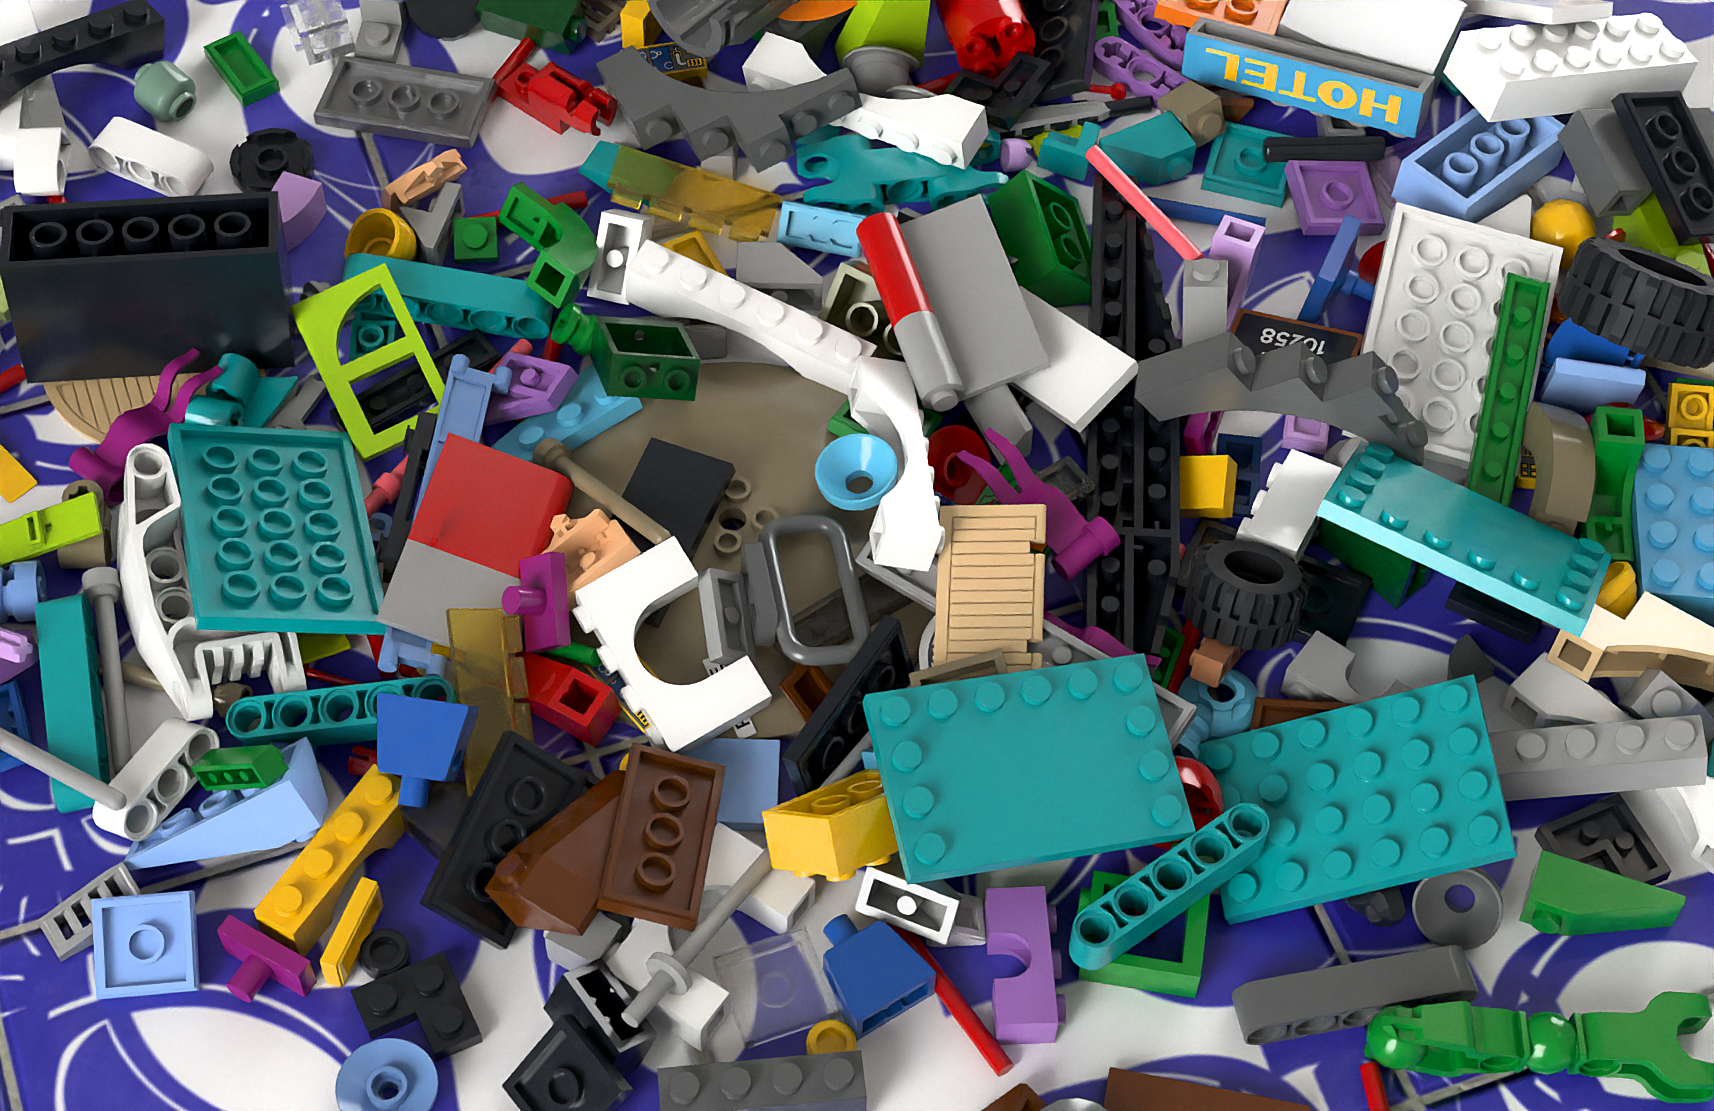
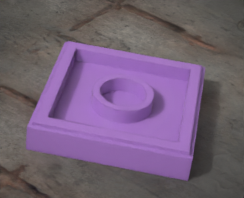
M1289 160L1287 162L1284 172L1303 235H1336L1346 214L1362 221L1359 235H1381L1386 224L1366 161Z

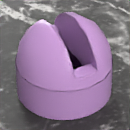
M1018 138L1003 139L1000 145V164L1003 171L1017 172L1026 169L1033 158L1032 156H1026V152L1032 149L1031 145L1025 140Z

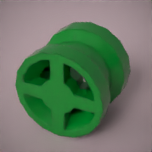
M573 302L568 303L554 323L551 340L559 345L567 343L572 346L575 353L585 356L591 350L595 316L597 315H586L582 313L579 305Z

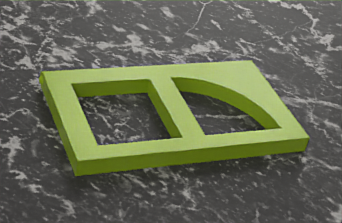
M385 263L290 306L289 310L362 462H368L402 446L407 426L410 425V429H415L418 415L374 435L350 385L415 355L439 404L425 412L437 414L438 418L445 385ZM383 288L405 337L341 366L338 344L340 333L347 317L365 297Z

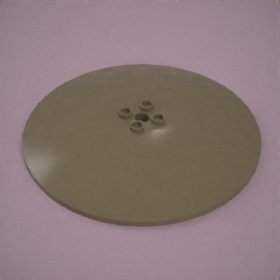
M751 362L700 364L695 401L639 398L643 406L641 410L571 451L575 464L620 496L625 491L651 437L732 463L736 472L691 561L697 574L708 568L740 574L743 544L758 542V536L766 524L782 517L811 514L825 515L836 520L844 527L849 537L855 561L870 539L869 533L879 507L878 504L865 510H845L832 505L821 493L815 478V465L823 449L831 442L840 438L828 431L827 428L831 417L845 403L848 395L805 378L794 368ZM857 477L848 484L847 489L855 494L865 493L872 487L873 481L867 477ZM574 485V493L566 513L570 519L584 518L594 509H601L609 519L611 518L612 512ZM729 518H737L743 521L745 525L741 529L734 531L724 529L721 523ZM821 533L792 534L779 537L776 540V547L799 642L808 647L843 645L852 641L853 632L830 539ZM856 567L871 632L885 614L899 619L911 661L915 668L919 663V645L922 634L936 613ZM699 587L671 602L659 628L642 623L636 634L634 642L636 653L654 674L665 683L690 685L701 682L709 677L702 662L709 658ZM573 610L569 611L571 641L596 649L601 647L602 645L594 631L586 634L578 623ZM752 631L756 662L753 663V666L772 696L768 707L750 716L757 733L745 739L780 741L794 739L806 722L778 685L798 663L790 659L783 652L777 634L775 635L774 644L756 646ZM538 653L541 657L574 667L596 679L581 663L546 653ZM850 662L822 665L820 668L834 685ZM622 709L616 720L640 730ZM733 727L714 737L739 739Z

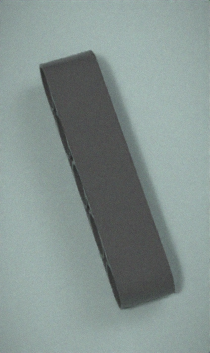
M1458 945L1441 946L1256 980L1237 987L1231 993L1245 1043L1248 1045H1262L1365 1026L1369 1024L1375 1014L1391 1006L1400 1005L1415 1008L1420 1005L1456 1001L1471 1003L1478 997V990L1464 949Z

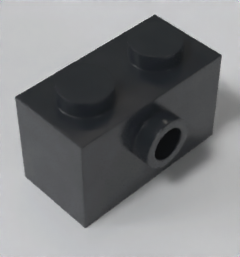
M602 957L563 973L543 1007L553 1023L561 1015L573 1014L622 1076L638 1069L658 1037V1034L646 1018L638 1027H632L624 1021L621 1014L633 1000Z

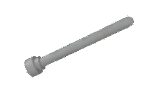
M96 567L83 573L82 584L83 593L89 599L90 604L95 606L113 768L117 775L132 758L114 603L117 602L118 595L122 589L120 573L117 569L112 567Z
M0 727V749L112 810L118 811L126 806L127 798L124 793Z

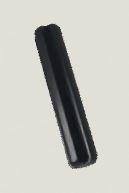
M1381 135L1268 137L1264 139L1262 146L1263 159L1267 163L1288 162L1289 160H1381L1384 158L1386 151L1385 140Z

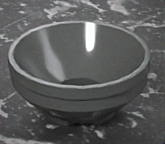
M1473 867L1420 880L1414 892L1412 911L1417 926L1430 941L1439 946L1458 945L1464 950H1469L1485 944L1497 932L1503 916V898L1494 879L1483 869ZM1454 885L1467 886L1474 893L1475 901L1467 908H1457L1447 900L1446 891Z

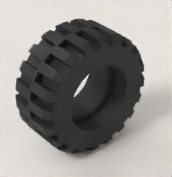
M1591 237L1579 245L1557 296L1561 314L1567 318L1571 317L1573 323L1584 327L1588 332L1596 336H1601L1613 344L1621 345L1633 352L1653 357L1665 363L1670 362L1677 366H1689L1699 369L1705 368L1714 362L1713 277L1703 274L1686 264L1674 261L1672 258L1656 254L1642 247L1632 246L1622 241L1617 242L1604 237L1602 239Z

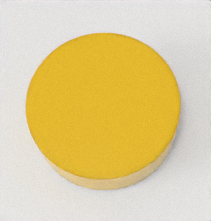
M835 1019L823 1020L814 1025L809 1031L806 1040V1053L811 1055L855 1051L857 1044L855 1033L850 1026L842 1021Z

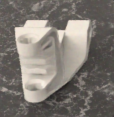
M0 0V46L39 32L29 0ZM49 74L18 91L0 106V171L14 170L16 192H21L23 197L63 195L72 146L52 76Z
M145 443L135 446L129 451L126 459L124 501L119 508L116 528L117 570L120 573L122 589L118 599L124 609L139 654L185 720L189 722L212 718L213 701L210 684L221 683L222 677L225 676L230 681H237L241 679V674L246 673L250 678L260 677L262 670H266L275 694L307 690L295 632L196 630L186 558L177 529L181 499L171 462L166 451L160 446ZM140 472H149L153 475H143ZM176 614L182 617V619L173 620L165 615Z

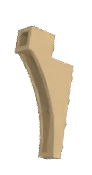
M1647 591L1643 593L1625 620L1594 604L1581 637L1560 629L1546 658L1547 661L1587 683L1591 678L1595 677L1639 678L1648 667L1662 670L1678 684L1714 692V628Z

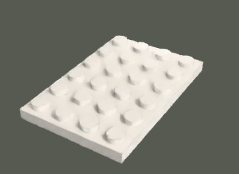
M1396 202L1392 210L1360 355L1374 351L1387 366H1391L1395 370L1399 381V388L1395 395L1401 399L1405 408L1424 424L1427 430L1428 443L1424 447V458L1468 470L1504 279L1508 272L1551 283L1527 409L1528 415L1534 397L1563 248ZM1342 430V435L1357 437L1355 434ZM1522 445L1520 447L1515 478L1518 476L1522 451L1524 447Z

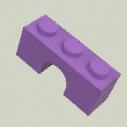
M1045 886L986 889L984 919L987 955H1012L1022 961L1027 968L1019 976L994 979L991 1002L995 1040L999 1045L1055 1043L1058 1024H1066L1064 994H1056L1054 979H1061L1060 949H1051L1050 934H1056L1057 932L1055 904H1047Z

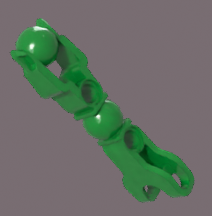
M1662 992L1654 997L1641 1012L1573 1013L1569 1020L1562 1014L1547 1010L1533 1013L1526 1018L1525 1011L1514 1012L1509 1009L1471 1006V1003L1467 1001L1420 1005L1415 1008L1396 1005L1384 1008L1375 1014L1367 1027V1044L1364 1046L1365 1057L1380 1063L1384 1067L1395 1070L1405 1069L1407 1071L1454 1078L1460 1077L1463 1074L1506 1073L1511 1071L1520 1073L1524 1066L1528 1067L1532 1072L1544 1075L1559 1073L1567 1068L1568 1074L1571 1075L1581 1074L1590 1077L1633 1079L1640 1083L1652 1096L1666 1103H1702L1714 1099V1063L1691 1058L1682 1050L1677 1039L1679 1035L1697 1033L1704 1028L1713 1016L1710 1000L1707 996L1698 993Z

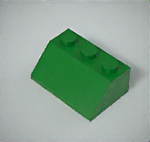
M1024 169L987 198L993 215L991 220L998 231L1004 252L1019 259L1014 272L1017 284L1054 308L1089 303L1091 237L1078 199Z

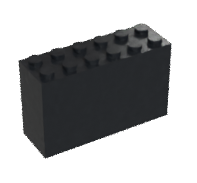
M278 191L4 206L0 249V276L27 384L161 375L166 365L172 360L186 354L192 348L198 350L200 355L178 374L204 373L217 366L221 357L227 353L238 354L249 359L258 369L295 367V320L289 310L290 306L295 304Z

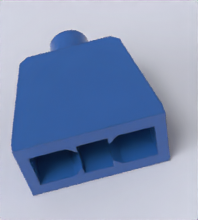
M378 692L377 767L379 772L402 775L398 798L399 805L427 808L431 780L455 782L478 716L479 707Z
M842 914L832 919L824 927L823 932L834 947L827 950L823 955V975L845 1023L854 1031L856 1041L934 994L936 972L884 921H876L859 931L848 915Z

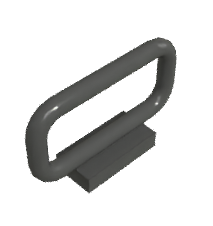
M825 515L787 516L774 519L766 524L758 536V542L743 544L740 574L744 578L755 645H772L775 643V635L777 634L783 652L790 659L802 665L822 666L851 662L872 632L849 537L844 527L836 520ZM821 533L830 539L853 632L852 641L843 645L808 647L799 642L776 547V540L779 537L792 534Z

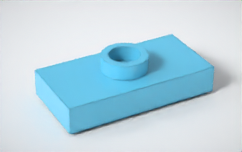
M784 200L776 243L860 258L862 248L856 235V228L868 215Z

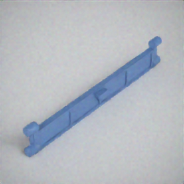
M456 354L452 357L411 528L448 433L450 432L479 443L490 392L493 390L497 394L508 393L513 374L510 368L499 366L495 369V373L491 374L469 368L470 360L465 355ZM387 625L378 668L381 671L391 673L396 671L397 665L400 663L426 670L425 676H440L444 679L447 659L442 655L430 654L433 641Z

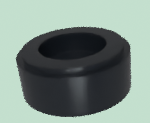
M380 929L372 932L363 940L360 947V959L364 971L376 980L409 966L411 952L407 939L400 932L393 929Z

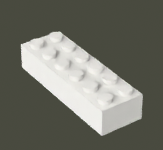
M1641 13L1638 15L1612 16L1609 19L1555 25H1515L1511 27L1461 31L1443 73L1489 123L1569 114L1583 108L1613 109L1611 100L1619 93L1680 90L1683 93L1699 61L1686 49V45L1682 41L1676 39L1662 25V21L1657 16L1651 13Z

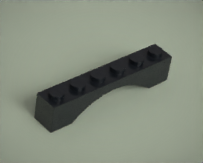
M129 0L1 45L0 106L34 81L61 69L82 64L101 63L131 70L164 58L165 19L146 0Z

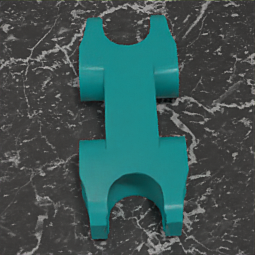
M988 129V135L983 143H989L990 145L986 148L978 149L966 170L953 165L940 164L933 158L916 152H906L898 147L875 149L873 140L863 135L835 136L823 141L809 143L796 150L797 174L808 179H826L832 183L810 188L803 193V203L815 205L819 202H833L826 208L864 214L869 217L874 214L884 213V205L930 201L932 210L936 211L981 194L986 208H990L987 198L993 193L982 194L978 191L987 188H1001L1009 181L1008 176L1001 172H984L972 167L988 164L1000 158V134ZM812 157H824L827 159L817 163L806 162Z

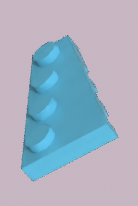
M592 363L578 375L579 378L556 411L526 417L490 448L533 463L532 455L534 449L544 439L556 438L573 451L641 410L643 406L639 398L607 396Z

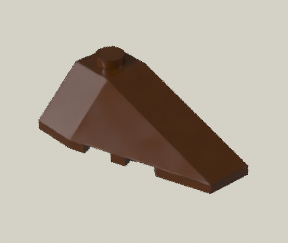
M613 770L513 848L507 857L498 864L494 876L484 890L517 926L583 936L600 910L596 907L625 776L624 770Z

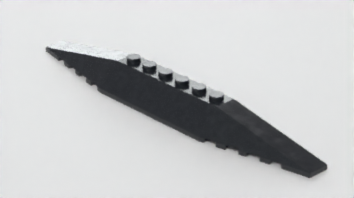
M1094 173L1088 330L1134 359L1139 365V361L1178 349L1179 344L1177 338L1174 337L1171 325L1172 316L1169 304L1165 302L1162 290L1163 280L1160 270H1157L1154 258L1155 249L1151 234H1148L1146 220L1102 174ZM1127 175L1139 188L1137 177ZM1136 374L1086 426L1084 519L1088 523L1096 516L1105 519L1117 532L1121 544L1107 556L1100 555L1083 569V629L1087 626L1098 627L1136 653L1159 657L1180 572V420L1177 417L1159 422L1135 398ZM1148 667L1151 679L1154 681L1157 668Z

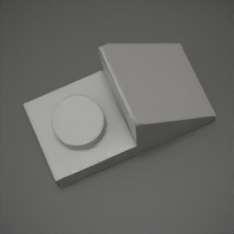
M359 0L362 23L353 50L354 57L396 64L409 20L405 9V1Z
M445 181L439 197L434 196L432 198L428 212L404 206L399 208L400 217L405 220L415 233L418 247L417 255L424 264L442 266L454 239L453 218H463L465 214L462 185Z

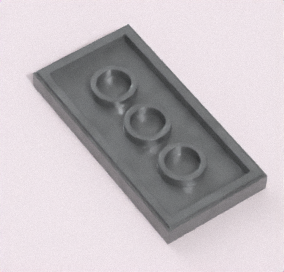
M341 55L313 116L317 125L472 149L497 91L495 79Z

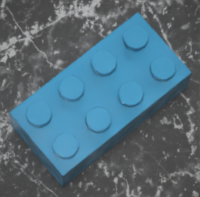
M1645 443L1635 473L1631 500V528L1634 552L1632 569L1636 574L1635 581L1638 601L1643 593L1647 591L1714 628V448Z

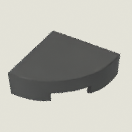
M1468 633L1456 642L1448 660V681L1474 674L1477 683H1480L1493 676L1496 667Z

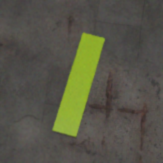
M92 491L0 524L1 567L6 568L13 562L25 561L103 533L96 494Z

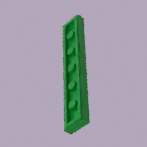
M1510 272L1506 275L1503 283L1465 482V488L1507 507H1510L1551 283Z

